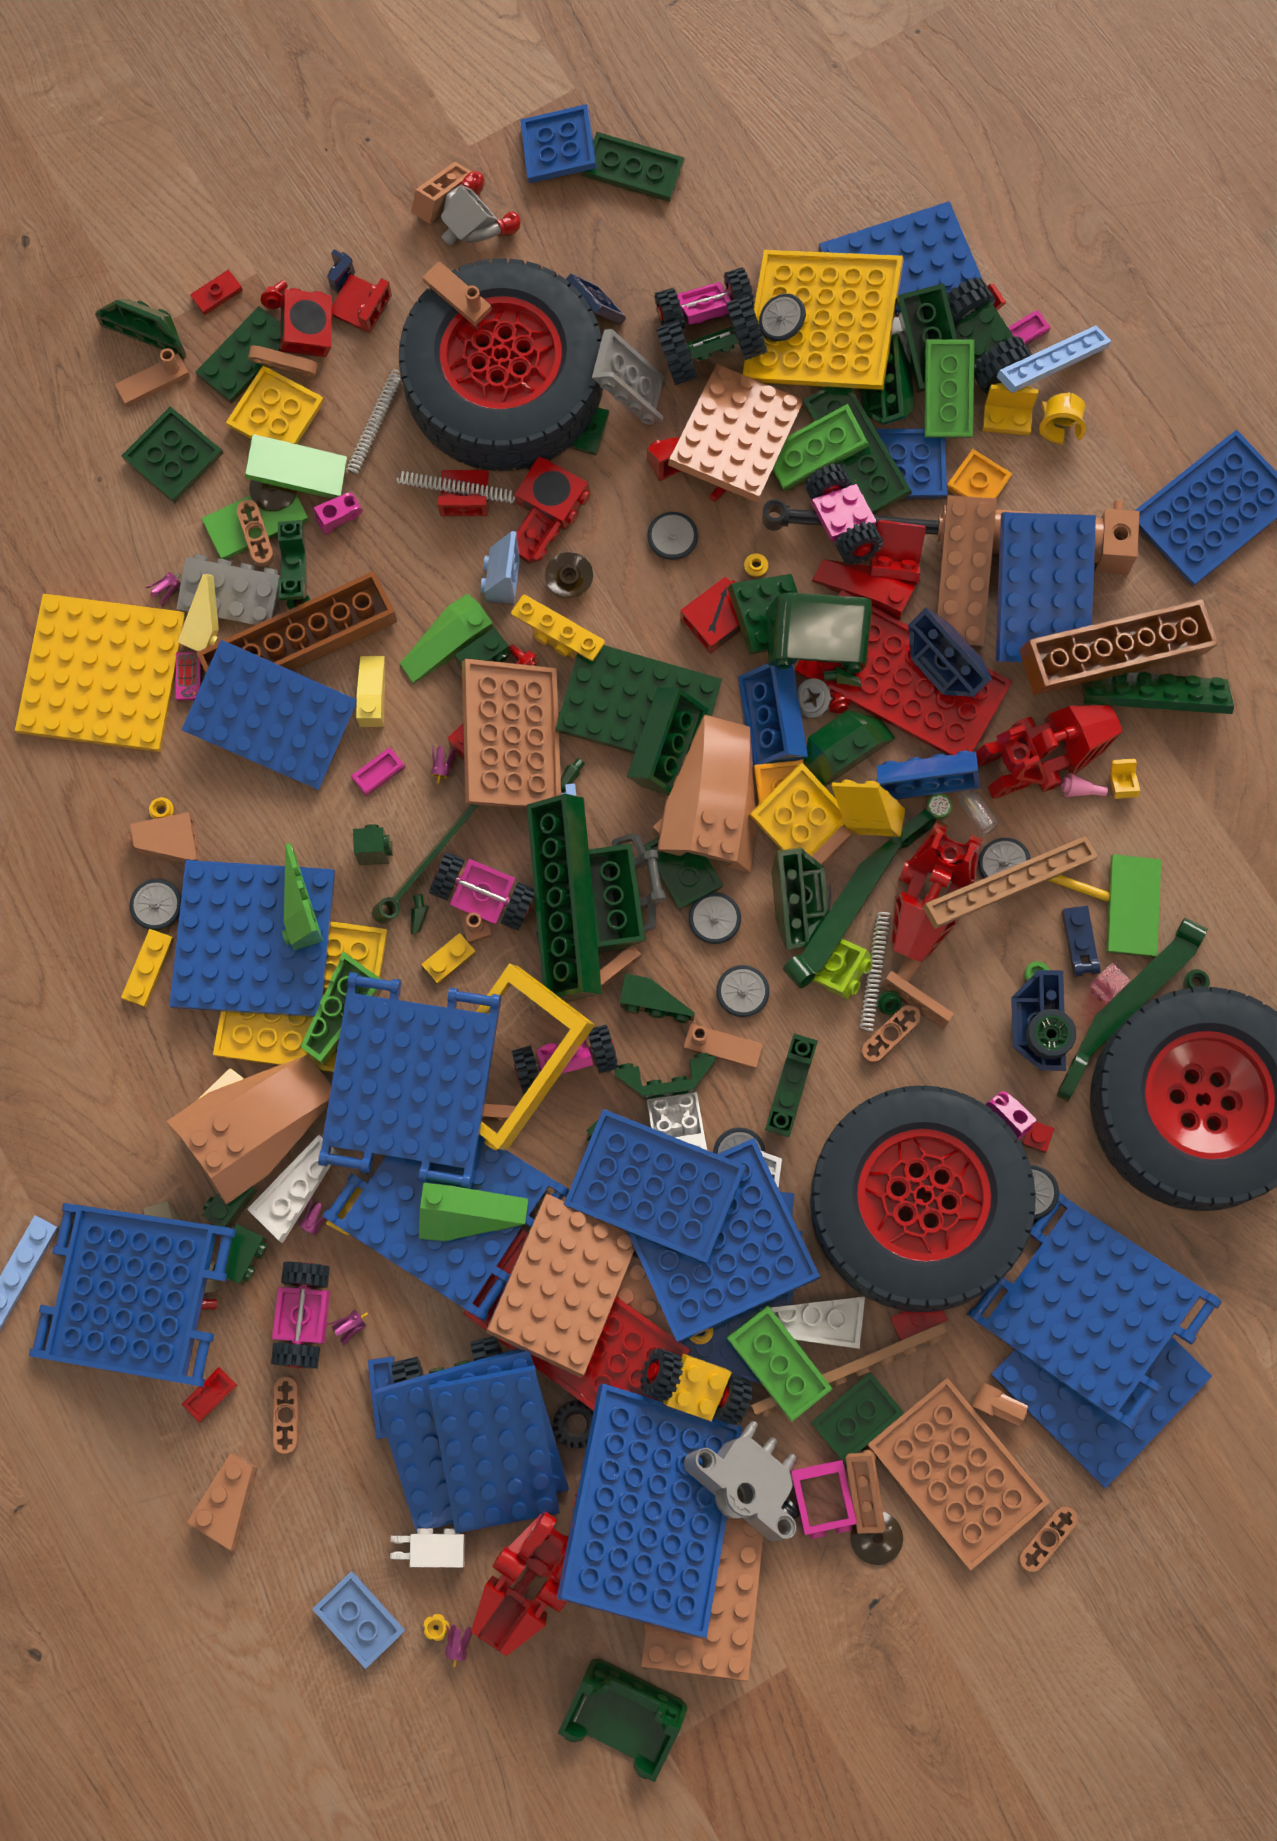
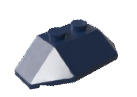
M926 607L908 624L911 660L943 695L974 697L992 680L983 659L950 623Z
M1038 970L1011 997L1012 1048L1039 1071H1066V1054L1055 1060L1043 1059L1036 1056L1029 1049L1026 1042L1027 1026L1039 1012L1055 1009L1065 1013L1063 970ZM1047 1031V1037L1053 1039L1056 1032Z

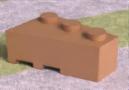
M230 1453L187 1523L230 1551L236 1550L257 1466L236 1453Z

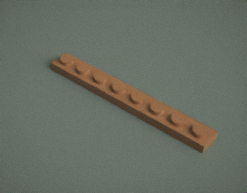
M1084 836L932 900L922 908L934 929L1093 862L1098 858V855L1088 838Z
M943 1323L822 1374V1376L828 1383H832L833 1387L848 1381L847 1375L855 1372L857 1377L872 1371L870 1366L879 1362L882 1367L895 1361L894 1355L903 1352L904 1356L919 1351L917 1347L919 1344L927 1342L928 1346L942 1341L941 1335L947 1333ZM771 1396L751 1405V1409L754 1415L760 1413L763 1418L775 1413L774 1407L778 1406V1404Z

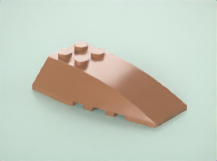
M704 715L691 742L689 752L683 760L679 775L676 776L673 783L672 791L666 799L657 850L678 856L688 852L727 862L726 868L750 873L758 824L749 816L756 808L750 727Z
M305 1055L208 1092L166 1121V1123L181 1143L184 1142L211 1179V1185L227 1205L268 1176L281 1159L287 1155L294 1144L306 1133L314 1121L320 1117L328 1107L331 1084L310 1056Z

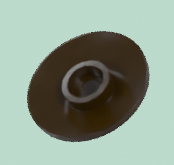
M254 480L250 482L249 491L252 500L258 507L266 511H279L288 507L294 501L297 490L279 486L270 488L268 487L269 484Z
M564 552L556 555L549 561L545 570V580L549 589L557 596L575 598L584 594L590 588L593 581V569L590 562L581 554ZM571 575L574 577V579L572 581H566L565 577Z
M883 1512L886 1529L883 1533H880L882 1535L880 1543L873 1541L875 1533L858 1534L856 1524L852 1527L850 1534L852 1548L856 1555L866 1563L873 1565L886 1564L892 1561L902 1548V1529L897 1520L886 1512Z

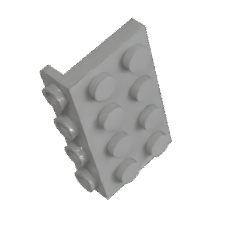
M613 329L604 330L592 378L600 384L601 388L614 396L615 400L621 402L629 412L635 414L642 423L653 425L654 423L662 422L664 416L656 409L665 376Z
M194 554L193 558L186 557L176 609L189 612L202 575L210 574L214 576L218 618L257 625L275 615L279 593L278 579L281 576L278 575V570L264 568V572L256 571L254 565L241 563L240 567L231 566L232 561L217 559V563L208 561L207 556Z

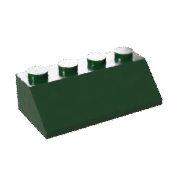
M944 283L900 294L896 297V307L917 393L925 391L926 339L958 340Z
M657 687L627 777L643 788L667 796L670 795L674 786L673 783L676 776L679 775L683 760L689 752L691 742L704 715H707L709 709L681 688Z
M632 844L589 849L598 953L622 950L645 942Z

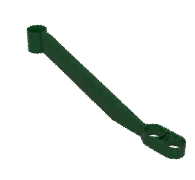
M470 804L392 897H385L374 905L372 915L375 921L385 924L399 915L401 907L398 901L479 805ZM382 905L390 909V915H386L383 912Z
M929 809L923 810L903 825L901 837H892L859 864L804 952L800 956H794L784 965L783 971L799 989L809 985L815 976L823 970L898 850L911 845L935 825L937 818Z
M1184 918L1173 942L1094 1016L1058 1089L1057 1097L1067 1102L1069 1101L1083 1074L1090 1055L1195 956L1206 936L1208 928Z

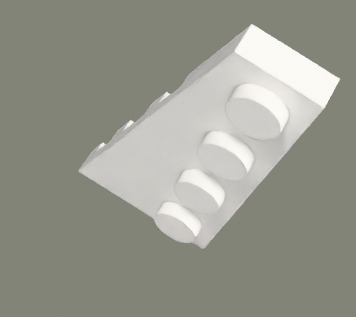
M320 1135L305 1148L247 1209L282 1244L331 1166L330 1164L327 1167L318 1165L323 1141ZM331 1147L330 1154L338 1155V1152Z
M865 1297L770 1307L794 1340L860 1349Z

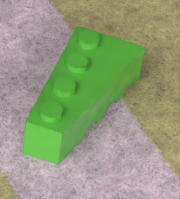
M344 951L339 958L340 961L332 974L329 986L320 1001L317 1013L313 1017L300 1046L304 1052L323 1066L326 1065L338 1049L350 972L358 973L362 977L380 979ZM358 986L357 994L378 997L383 990Z

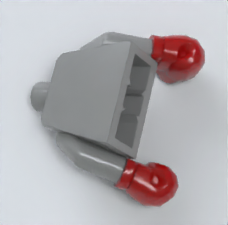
M479 171L468 173L459 183L458 187L446 195L444 212L441 215V219L449 228L441 237L450 246L458 238L467 243H477L497 235H514L520 229L521 218L517 213L509 212L503 219L498 220L478 197L485 184L484 176Z

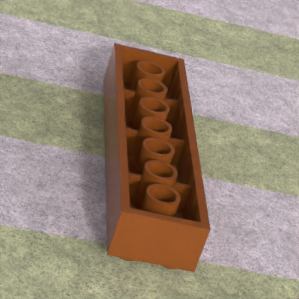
M372 571L223 641L293 671L396 623L397 619L375 572ZM220 642L196 652L206 673Z
M1203 599L1031 639L1019 649V653L1035 696L1204 655L1216 647L1218 641Z

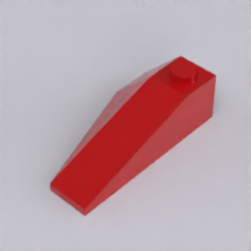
M680 437L668 438L663 441L657 440L647 448V459L659 481L682 472L668 465Z
M826 559L822 560L812 579L813 582L834 592L840 593L841 590H844L855 597L868 598L872 601V606L898 620L901 619L919 582L871 576L869 565H850V563L846 564L845 562Z

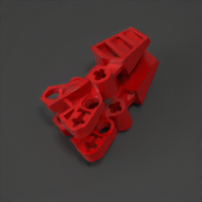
M1110 705L1068 706L1049 713L1044 719L1045 723L1039 726L1035 725L1032 717H1026L1014 723L1012 728L997 735V741L986 743L975 751L978 766L999 760L1002 756L1004 764L1011 772V774L999 777L987 787L992 799L1003 797L1032 783L1039 784L1042 792H1047L1062 784L1059 772L1068 770L1069 773L1076 775L1106 751L1123 732L1119 719ZM1057 742H1066V754L1041 763L1040 760L1059 746Z
M936 821L932 832L910 861L906 860L898 881L909 885L907 893L900 891L895 896L891 938L893 950L920 962L926 960L958 922L957 919L934 929L922 907L926 903L937 899L941 888H947L949 881H951L946 895L974 883L979 849L983 840L973 835L970 836L966 844L951 840L945 834L948 825ZM928 873H931L929 881L933 884L928 895L926 894L922 901L918 897Z
M547 1512L540 1514L508 1548L505 1546L494 1561L492 1568L502 1575L499 1579L492 1575L485 1584L471 1629L472 1634L505 1656H508L546 1626L548 1613L544 1610L547 1605L560 1613L567 1603L557 1599L569 1536L559 1533L553 1527L557 1519ZM526 1568L527 1571L523 1575L522 1579L520 1581H517V1583L512 1589L510 1587L511 1584H513L518 1579L523 1569ZM535 1576L539 1578L546 1576L548 1579L531 1602L525 1598L530 1589L528 1587Z

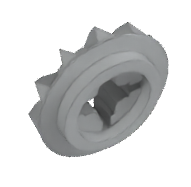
M814 678L808 679L798 687L797 693L802 715L814 718L823 716V713L829 709L828 705L832 700L829 692L831 689L827 687L824 681ZM812 693L820 694L816 699V704L813 702L808 703L813 698Z

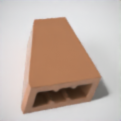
M189 812L130 824L131 832H128L129 844L139 854L184 864L186 860L200 861L194 820Z

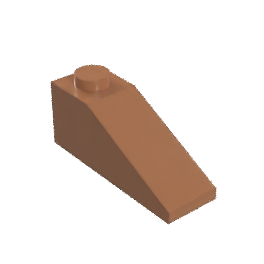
M453 162L415 190L411 213L429 224L435 221L444 212L446 195L458 187L465 176L472 171L457 162Z

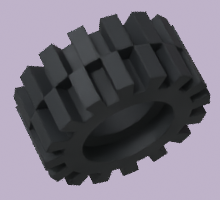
M579 1400L566 1402L560 1406L553 1420V1429L558 1440L570 1448H583L587 1446L593 1410ZM580 1414L586 1419L587 1427L582 1434L573 1435L567 1430L566 1422L571 1415Z

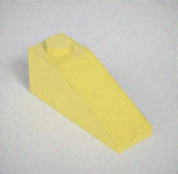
M203 574L177 641V643L196 651H201L219 641V637H217L219 627L214 576L210 574Z
M360 656L356 714L360 727H384L385 656Z

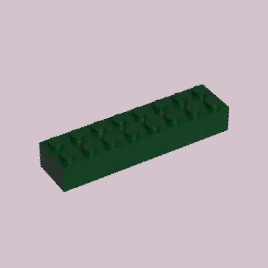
M562 794L527 804L542 984L565 1002L601 995L602 988L584 798Z

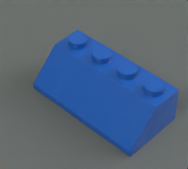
M767 663L738 676L745 725L750 727L753 766L797 761L807 758L808 754L793 665L788 669H778L776 666H770Z
M960 751L956 755L949 756L937 754L927 759L914 757L905 762L887 761L882 765H877V781L894 799L981 788L976 752Z

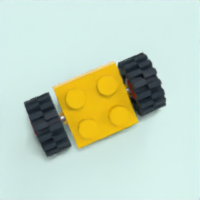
M661 1348L653 1350V1354L650 1353L648 1356L649 1361H645L644 1365L646 1367L642 1369L641 1374H643V1377L640 1378L642 1383L640 1387L643 1394L664 1400L663 1403L666 1406L709 1421L715 1418L728 1424L736 1425L737 1422L740 1423L742 1421V1416L745 1417L747 1414L745 1410L746 1408L749 1409L750 1404L748 1402L752 1400V1395H749L752 1392V1387H750L751 1383L747 1379L731 1374L732 1372L728 1369L686 1354L679 1357L680 1355Z

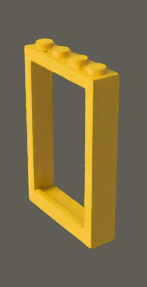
M510 963L487 996L498 994L502 998L512 984L570 1030L499 1132L496 1133L483 1122L481 1123L480 1135L486 1139L484 1143L496 1151L498 1149H509L595 1026L589 1019L522 968ZM480 1005L476 1012L490 1014V1006Z

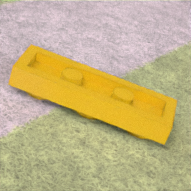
M149 929L121 996L123 1000L145 1008L147 1007L173 944V937Z

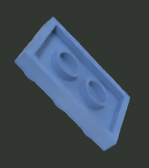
M353 1571L312 1609L365 1669L406 1631Z

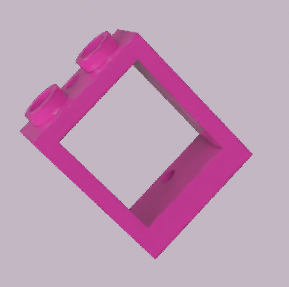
M843 1460L790 1471L804 1535L810 1534V1539L826 1536V1530L835 1529L836 1533L852 1530L851 1525L857 1523ZM837 1472L847 1518L810 1526L800 1480Z

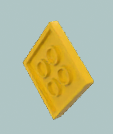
M263 365L226 421L227 427L250 439L255 434L298 444L325 400L324 397Z
M800 763L749 814L781 850L801 847L811 856L844 825L836 799L803 763Z

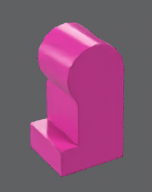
M346 493L314 507V518L324 535L333 532V528L357 518L363 512V509L353 493Z
M999 1092L986 1103V1106L992 1109L993 1112H996L1009 1125L1018 1137V1140L1031 1130L1037 1120L1007 1092Z

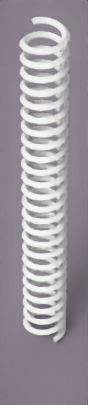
M394 369L390 371L391 374H389V378H387V382L379 395L380 398L377 399L378 402L374 407V411H372V415L368 419L369 423H366L367 427L364 428L365 431L362 432L363 435L360 436L361 439H359L353 456L349 460L350 464L345 469L346 473H348L347 470L349 469L353 473L359 474L358 470L363 465L361 461H365L363 457H367L365 453H369L367 449H371L369 445H372L371 441H374L373 437H376L375 433H378L377 429L380 428L379 425L382 424L381 421L386 416L387 409L385 408H389L387 404H391L389 400H393L391 396H395L393 392H397L395 388H399L397 384H400L401 376L393 374V371L400 373L399 370Z
M404 471L401 473L400 481L399 478H396L398 484L402 482L403 485L407 484L408 486L410 484L412 486L416 485V487L421 486V488L425 486L426 489L430 487L431 490L434 488L436 491L444 489L445 492L449 491L451 493L453 491L454 494L458 492L459 495L462 493L464 496L466 494H474V483H472L469 493L470 483L468 482L464 493L465 482L463 481L460 491V480L455 491V479L450 490L451 479L448 480L446 488V478H444L441 488L442 478L440 477L436 488V476L434 477L433 486L431 484L432 476H430L427 486V474L425 475L423 485V474L420 475L419 483H417L418 473L415 475L414 483L413 472L411 473L409 483L408 471L406 472L405 481H403ZM479 484L476 486L475 494H478ZM481 485V490H480V493H479V494L482 495V496H483V487H484V485ZM488 485L486 486L484 496H486L487 500L491 498L492 501L494 499L499 501L500 499L501 502L505 500L506 503L510 502V504L514 502L515 496H513L511 501L512 490L509 491L507 498V489H505L502 498V488H500L497 498L498 488H495L493 496V487L491 486L488 496Z
M879 912L876 914L878 917L876 918L877 923H875L876 928H874L876 932L873 933L875 937L873 938L874 942L872 943L873 947L870 954L872 958L884 959V956L873 953L885 954L884 951L875 950L874 948L886 949L885 946H877L875 943L887 944L885 941H878L876 939L886 940L888 938L876 934L887 935L888 932L878 931L877 929L888 930L889 928L878 926L877 924L889 925L888 922H881L879 919L889 921L890 918L879 915L890 916L891 913ZM871 959L873 963H875V962H876V963H880V964H883V963H884V962L881 961V960ZM872 964V967L880 969L883 968V966ZM871 969L868 972V980L866 981L867 985L865 986L867 990L864 991L866 995L864 996L865 1000L863 1001L864 1005L862 1006L864 1009L861 1011L863 1013L861 1015L862 1019L860 1020L862 1024L859 1025L861 1029L871 1032L873 1031V1029L865 1028L862 1026H874V1024L863 1022L875 1021L874 1019L863 1017L876 1016L875 1014L864 1012H876V1009H869L865 1007H877L876 1004H869L866 1002H877L876 999L867 998L868 996L879 997L876 994L868 993L879 992V990L868 988L880 987L879 985L868 983L881 982L880 980L869 978H881V975H874L870 973H882L881 970Z

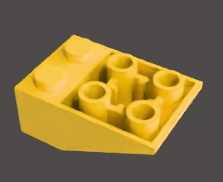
M842 780L841 783L832 782V789L845 827L854 835L901 837L905 808L888 791L884 790L878 782L865 781V784H859L851 780Z

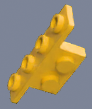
M522 595L511 612L513 617L531 626L534 639L542 645H551L563 657L568 655L574 659L578 653L588 660L594 661L605 644L604 639L527 595Z

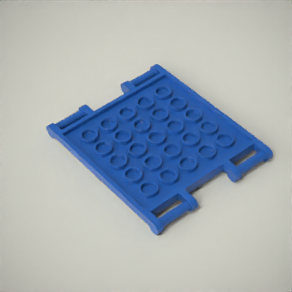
M350 972L318 1165L327 1167L330 1164L361 1169L363 1173H370L375 1153L422 1161L419 1171V1182L427 1183L429 1180L460 1185L462 1188L470 1189L498 1024L501 995L493 994L492 996L461 992L458 988L450 987L447 1007L399 1000L401 980L392 979V981L362 977L358 973ZM360 986L390 991V997L388 999L357 994V989ZM457 1001L490 1006V1014L456 1009ZM331 1147L363 1151L364 1156L363 1159L333 1155L330 1154ZM431 1163L465 1168L464 1175L430 1170Z
M481 1135L479 1136L470 1189L528 1198L526 1225L529 1227L532 1226L534 1221L530 1216L548 1188L554 1190L552 1196L561 1200L563 1196H567L569 1192L567 1187L556 1182L511 1152L502 1149L493 1150L484 1143L486 1139ZM386 1155L368 1183L351 1173L347 1178L348 1183L329 1211L326 1210L322 1216L485 1322L489 1316L487 1313L510 1277L508 1273L498 1268V1265L524 1225L481 1233L471 1237L457 1238L447 1242L419 1239L420 1204L423 1183H425L418 1180L422 1161ZM431 1163L430 1170L464 1175L465 1168ZM428 1180V1182H427V1183H431V1184H440V1185H449V1186L461 1187L460 1185H453V1184H447V1183H441V1182H435V1181H429V1180ZM356 1187L360 1188L363 1191L345 1218L342 1220L337 1217ZM493 1274L498 1279L480 1307L474 1306L473 1303Z
M1059 1192L1055 1208L1048 1215L1038 1219L1034 1226H1032L1030 1237L1042 1245L1014 1284L1003 1277L985 1292L975 1308H971L966 1315L1132 1431L1137 1425L1135 1421L1151 1398L1162 1389L1159 1383L1146 1376L1150 1368L1174 1334L1193 1345L1197 1339L1196 1334L1214 1308H1219L1222 1301ZM1062 1206L1067 1209L1048 1236L1042 1234V1231L1059 1207ZM1000 1289H1005L1007 1291L1006 1295L988 1319L983 1317L982 1314ZM1199 1299L1205 1301V1304L1187 1329L1180 1327ZM1140 1383L1146 1388L1128 1414H1122L1120 1411Z
M63 1203L61 1210L64 1211L57 1244L53 1246L52 1254L66 1256L55 1307L40 1305L39 1307L41 1315L33 1349L30 1348L29 1356L204 1387L205 1379H203L205 1364L210 1342H213L215 1334L196 1330L207 1279L226 1282L227 1274L225 1269L232 1237L235 1238L236 1229ZM74 1213H76L71 1238L69 1242V1247L66 1248ZM222 1235L215 1270L210 1271L216 1236ZM51 1315H53L48 1340L46 1344L45 1351H43ZM198 1339L200 1341L191 1377L187 1376L194 1340Z

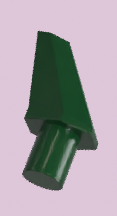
M835 666L833 671H824V681L836 680L837 684L862 687L860 678Z
M577 758L573 764L566 766L561 777V793L566 790V784H571L580 775L579 771L585 765L581 759Z
M423 894L413 895L415 907L411 908V934L421 931L429 909V905H424Z

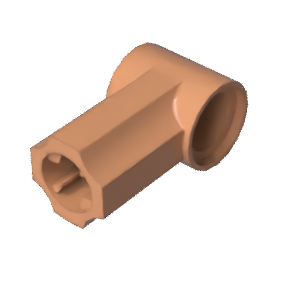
M981 1383L971 1406L992 1417L993 1415L1018 1427H1020L1028 1409V1406L1004 1395L1001 1390L986 1383Z

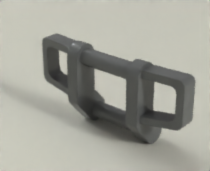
M632 833L613 839L612 846L634 841L639 855L634 858L635 869L644 866L648 867L652 893L647 897L640 898L641 910L648 908V923L643 926L645 933L656 928V905L662 903L666 896L665 891H662L657 850L645 851L641 837Z

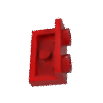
M535 507L531 508L516 531L520 558L528 564L541 561L547 553L545 547L549 541L553 542L560 532L558 527L561 522L558 520L552 521Z

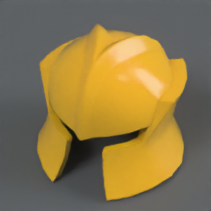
M1070 392L1054 395L1047 402L1042 401L1041 408L1044 418L1040 423V434L1050 442L1063 445L1065 429L1059 428L1055 424L1072 427L1077 422L1074 429L1076 437L1080 441L1086 433L1087 427L1083 420L1086 407L1085 402L1079 396Z

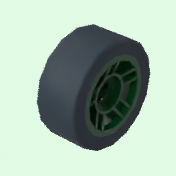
M1055 1009L1039 1012L1032 1018L1026 1029V1042L1029 1049L1036 1056L1043 1059L1055 1060L1063 1057L1076 1041V1027L1073 1020L1066 1013ZM1047 1031L1056 1032L1053 1039L1047 1037Z

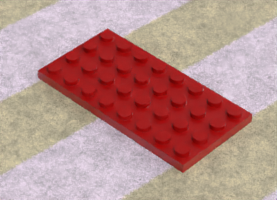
M841 590L838 595L855 597L844 590ZM872 606L867 665L859 673H850L860 678L862 687L837 684L836 680L824 682L832 691L840 692L842 696L849 697L853 705L949 756L956 755L960 751H974L1013 681L987 668L992 680L976 696L943 695L911 660L908 625ZM800 660L794 672L807 680L814 678L824 681V671H833L835 666L843 668L842 663Z
M525 1229L520 1232L499 1263L498 1268L509 1275L511 1274L529 1232ZM492 1274L473 1303L474 1306L480 1307L498 1277ZM503 1290L487 1313L489 1316L485 1322L467 1310L463 1314L486 1331ZM616 1296L586 1371L581 1378L532 1354L531 1356L535 1368L594 1411L598 1386L601 1384L657 1400V1398L643 1394L640 1387L642 1384L640 1378L643 1377V1374H641L642 1369H645L646 1366L644 1364L645 1361H649L648 1356L650 1353L653 1354V1350L661 1348L682 1357L683 1354L688 1355L691 1350L681 1342L677 1344L674 1337ZM497 1338V1340H499L501 1343L506 1345L511 1350L518 1349L517 1347Z

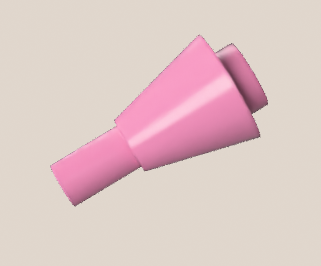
M1072 773L1064 777L1061 784V791L1064 792L1065 797L1088 796L1091 794L1106 797L1108 793L1107 787L1093 785V783Z

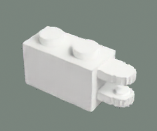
M417 1528V1534H411V1536H391V1542L394 1543L410 1542V1553L394 1551L390 1553V1559H410V1567H465L466 1534L455 1533V1528H444L443 1534H433V1528Z

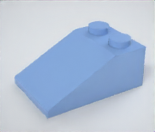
M511 531L491 546L489 556L485 555L484 570H487L486 578H482L481 593L485 594V599L488 602L515 604L520 555L517 534L514 531Z

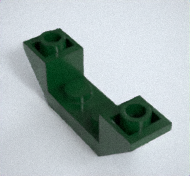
M302 520L278 522V543L281 551V578L278 579L279 601L304 599L307 596V557Z
M793 1034L765 1131L790 1137L818 1040Z
M708 1053L693 1055L694 1058L689 1059L691 1079L688 1080L686 1076L672 1078V1082L662 1083L661 1080H651L646 1082L647 1085L642 1086L639 1066L634 1067L633 1063L619 1065V1069H614V1075L616 1080L643 1100L694 1093L715 1065V1056H709Z

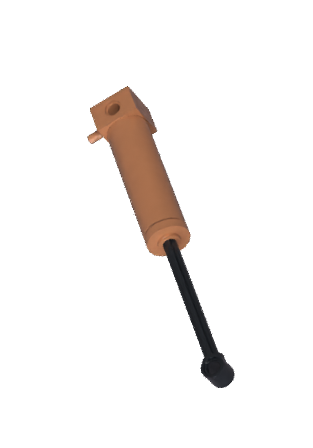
M778 499L767 501L763 508L762 523L768 530L776 531L782 527H788V523L823 526L815 511L790 509V505H785L784 502ZM1122 500L1114 501V509L1105 508L1102 517H1096L1095 572L1128 575L1138 557L1139 511L1123 510ZM946 505L943 506L942 515L939 516L938 520L874 516L876 519V529L878 520L925 526V534L937 535L939 551H942ZM996 509L992 555L999 556L1002 512H1042ZM776 512L780 514V516L778 518H773L769 516V513Z

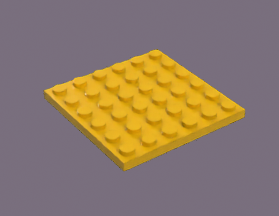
M764 250L754 305L758 323L760 313L765 304L780 294H792L800 298L805 306L806 317L799 332L788 340L772 341L763 335L767 353L745 360L743 375L762 383L883 390L897 305L896 297L899 293L903 268V256Z
M43 594L15 727L16 733L161 752L176 675V652H180L181 644L177 643L187 617L186 613Z
M331 921L324 995L343 951L380 978L388 935L387 929ZM221 1011L213 1055L215 1057L272 1065L287 1063L308 1055L300 1046L313 1017ZM337 1050L325 1066L310 1056L321 1072L334 1073Z

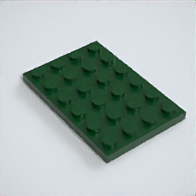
M606 645L602 647L594 661H590L577 653L555 731L635 754L657 687L681 688L709 709L707 715L712 716L722 679Z

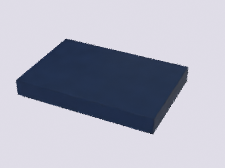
M572 273L566 278L570 285H573L582 294L580 297L586 299L596 314L618 324H622L626 320V316L598 285Z

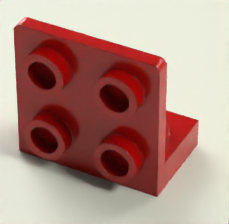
M351 274L332 304V316L370 334L392 297L390 283L381 278L377 285H373Z
M488 470L441 471V488L444 478H446V488L448 480L451 479V490L453 480L455 479V491L460 480V491L463 481L465 482L464 493L467 483H470L469 493L472 483H474V494H466L464 496L462 493L460 495L458 492L454 494L453 491L449 493V491L445 492L443 489L440 492V496H438L440 516H488V500L484 496L487 485L489 495ZM479 484L478 494H475L476 486ZM481 485H484L483 496L479 494Z
M878 520L877 531L883 540V546L880 547L881 550L879 552H875L876 555L874 557H871V576L919 582L920 559L926 527L923 525Z

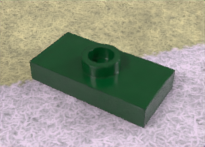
M598 407L589 426L586 427L578 440H575L574 450L597 455L609 417V410Z

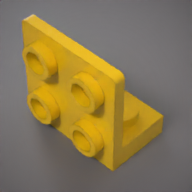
M1003 383L990 385L984 405L982 431L1030 436L1032 411L1038 396V389L1026 386L1011 393Z

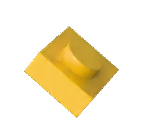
M1121 759L1111 762L1109 779L1115 799L1139 797L1140 787L1136 776V759Z

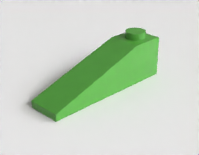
M466 594L446 607L401 661L400 665L414 684L454 659L455 654L493 629V623L481 605L469 594Z
M291 843L285 845L284 925L286 929L282 930L286 945L291 944L294 950H298L322 942L323 938L294 848Z
M423 1183L419 1239L447 1242L490 1231L523 1226L526 1224L529 1199L449 1185Z

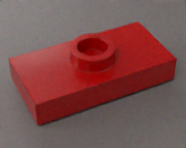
M228 269L191 293L190 296L205 316L243 291V289Z
M944 1310L934 1312L903 1311L890 1317V1321L900 1341L948 1320Z
M218 1367L205 1380L204 1387L199 1386L181 1405L198 1423H201L238 1385L221 1367Z

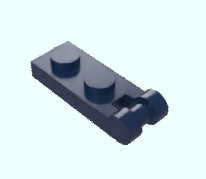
M1088 906L1063 909L1062 914L1074 977L1083 976V973L1089 972L1092 975L1100 974V962L1097 957ZM1088 957L1089 963H1081L1080 958Z

